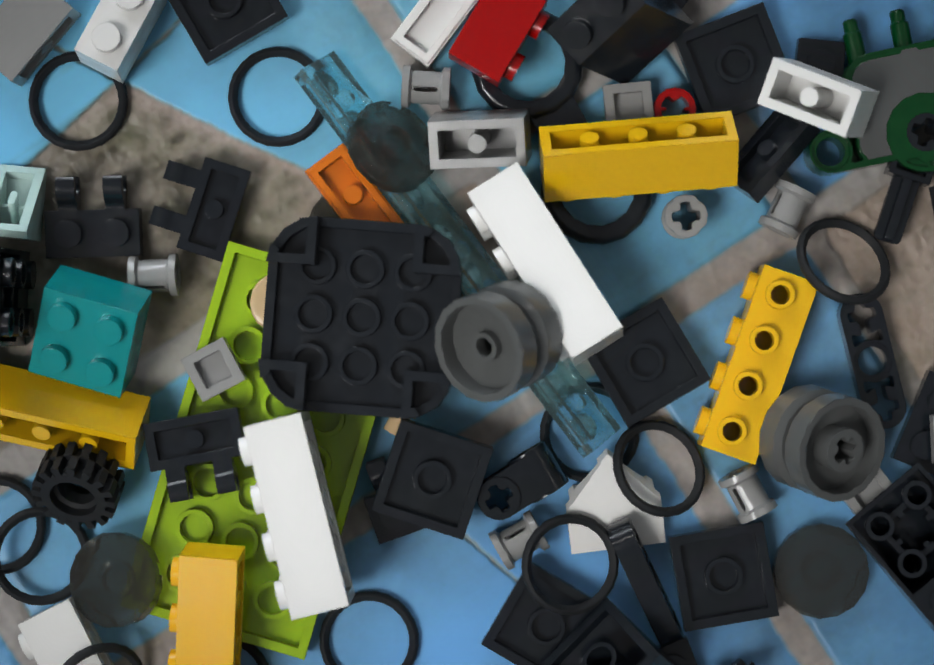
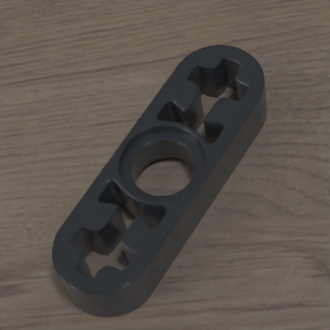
M877 299L861 305L862 308H870L872 311V316L865 319L867 333L871 334L878 331L879 340H863L854 345L852 336H862L858 322H849L848 313L855 310V305L840 303L837 309V321L856 397L861 401L869 403L870 406L877 404L876 389L870 388L865 391L864 382H880L889 377L891 385H883L881 389L886 400L894 401L895 408L888 410L889 418L883 420L880 414L878 415L884 429L892 428L903 420L906 414V401L882 306ZM868 347L879 349L884 356L883 368L874 375L864 373L858 363L860 353Z
M627 517L606 526L613 548L661 647L663 648L684 639L679 620L631 519Z

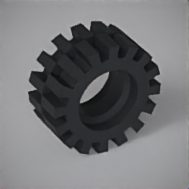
M69 442L67 448L62 443L56 444L53 450L49 448L45 452L33 480L31 496H36L34 503L37 507L45 506L43 514L48 518L53 514L57 515L56 522L64 525L66 520L72 521V528L80 529L82 522L86 524L88 529L95 528L97 522L103 526L108 522L109 518L112 519L125 486V481H123L125 477L124 471L117 470L119 463L115 458L107 461L108 453L101 449L96 454L92 452L93 445L85 443L83 449L78 448L77 442Z

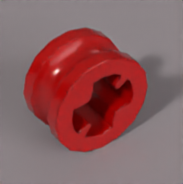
M676 87L666 89L659 94L653 104L654 117L663 116L662 112L666 111V107H661L664 100L668 99L674 103L679 98L687 106L683 108L682 112L696 114L695 100L684 89Z

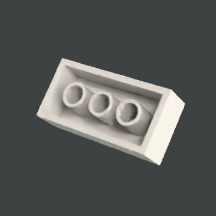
M518 162L467 193L473 206L466 211L483 240L487 241L493 237L499 246L492 250L507 278L511 280L518 277L521 282L533 286L547 298L557 313L563 333L562 354L559 358L561 362L569 357L576 367L587 360V358L623 337V326Z
M300 411L243 427L245 436L238 438L239 450L244 466H253L256 483L250 486V492L256 514H265L268 529L267 533L262 534V540L268 561H277L280 576L278 581H274V587L280 609H289L291 620L349 606L355 596V591L310 412Z

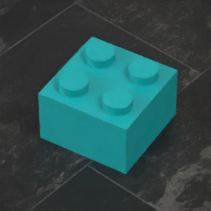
M60 265L43 289L28 371L121 398L136 373L153 291Z

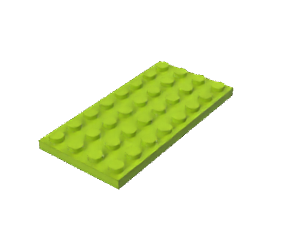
M228 241L197 350L225 337L247 380L203 402L189 377L177 418L239 407L242 426L245 427L256 422L300 412V410L286 407L274 397L263 378H260L258 359L261 358L263 327L255 321L251 313L250 298L252 290L258 281L267 276L268 261H266L268 252ZM309 411L340 536H342L376 416ZM241 456L234 457L241 490L218 494L213 462L189 465L187 470L192 483L194 499L170 503L166 473L165 470H162L122 606L169 620L172 603H177L178 586H171L170 582L172 560L174 557H179L188 542L246 546L242 642L305 660L318 614L291 620L289 609L281 610L274 587V581H278L280 576L277 561L269 562L262 540V534L267 533L268 529L265 514H256L250 492V486L256 483L253 466L245 467Z

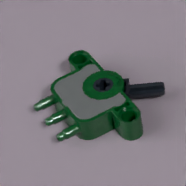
M902 9L893 10L889 13L894 48L867 54L857 20L849 19L843 21V39L848 65L843 70L842 78L877 90L879 95L863 137L845 138L826 130L816 135L804 149V162L807 168L819 176H831L887 163L884 174L892 176L873 233L874 237L878 240L890 244H899L901 242L919 186H929L934 173V39L913 44L909 23L906 21L905 13ZM925 124V133L931 136V140L919 145L917 144L918 135L912 133V129ZM821 141H829L837 146L839 159L834 166L824 165L818 160L816 149Z

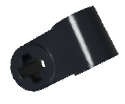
M543 440L510 460L506 466L485 478L477 497V503L487 517L494 520H504L528 505L549 496L564 486L569 480ZM496 485L500 490L509 488L511 493L505 497L508 504L505 508L500 509L496 504L489 507L486 505V501L491 497L488 490L491 486Z

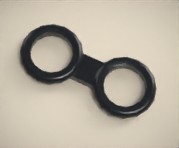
M545 11L551 16L542 31L549 34L547 29L559 17ZM560 44L559 46L565 59L564 75L555 90L548 96L534 101L516 100L504 94L499 87L471 72L478 93L493 110L529 108L530 121L538 134L539 127L588 123L574 99V95L582 81L583 67ZM542 181L540 195L544 205L564 235L580 243L605 245L627 237L642 224L652 204L653 193L633 195V200L627 212L617 221L603 226L587 225L573 218L564 207L562 201L545 202Z

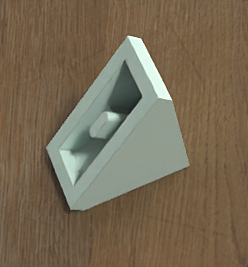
M0 164V238L41 242L47 178L46 168Z

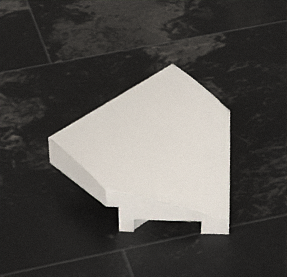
M606 448L597 458L598 464L578 485L573 484L568 489L569 501L565 504L566 514H582L590 517L604 526L606 530V526L629 517L643 545L666 543L663 517L653 516L641 511L623 495L613 471L614 453ZM623 464L625 478L636 495L649 504L662 507L660 492L654 489L653 480L647 475H639ZM568 524L571 554L607 550L601 538L590 528L580 524Z

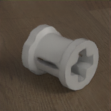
M403 65L401 108H409L412 103L440 105L442 110H449L451 89L450 67H444L442 72L413 70L411 65ZM416 86L436 87L437 89L416 88Z
M779 179L775 184L778 191L767 214L761 215L758 222L773 232L796 240L799 234L796 230L808 204H814L817 196L800 186Z
M684 194L675 197L666 204L662 211L661 221L663 228L670 236L677 239H687L697 235L701 228L706 225L708 213L706 206L695 196ZM681 204L686 205L688 212L696 214V220L688 224V230H682L681 222H673L672 214L680 211Z
M169 254L167 259L139 260L138 256L128 257L127 283L152 290V293L169 292L171 296H179L181 291V269L178 254Z
M750 463L740 467L718 481L721 488H727L739 511L737 518L741 524L751 522L778 506L775 499L768 497L756 474L759 470L757 463L755 465Z
M530 510L523 513L521 521L499 533L493 530L488 533L492 544L508 570L513 569L515 561L522 558L528 539L534 530L539 527ZM542 536L535 550L541 548L544 551L550 548L545 536Z

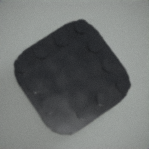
M312 216L299 218L298 221L285 227L274 242L270 244L266 261H268L261 358L258 359L260 378H263L270 393L286 407L300 411L407 419L420 417L438 408L449 394L452 384L441 369L436 354L435 327L442 311L454 300L461 298L463 275L461 258L452 241L434 228L420 224Z

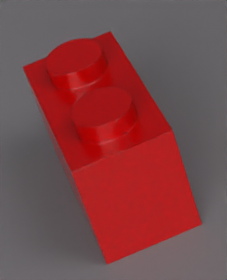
M479 0L448 52L449 59L496 87L500 85L503 78L512 81L526 56L519 53L528 36L537 40L551 16L544 11L548 0Z

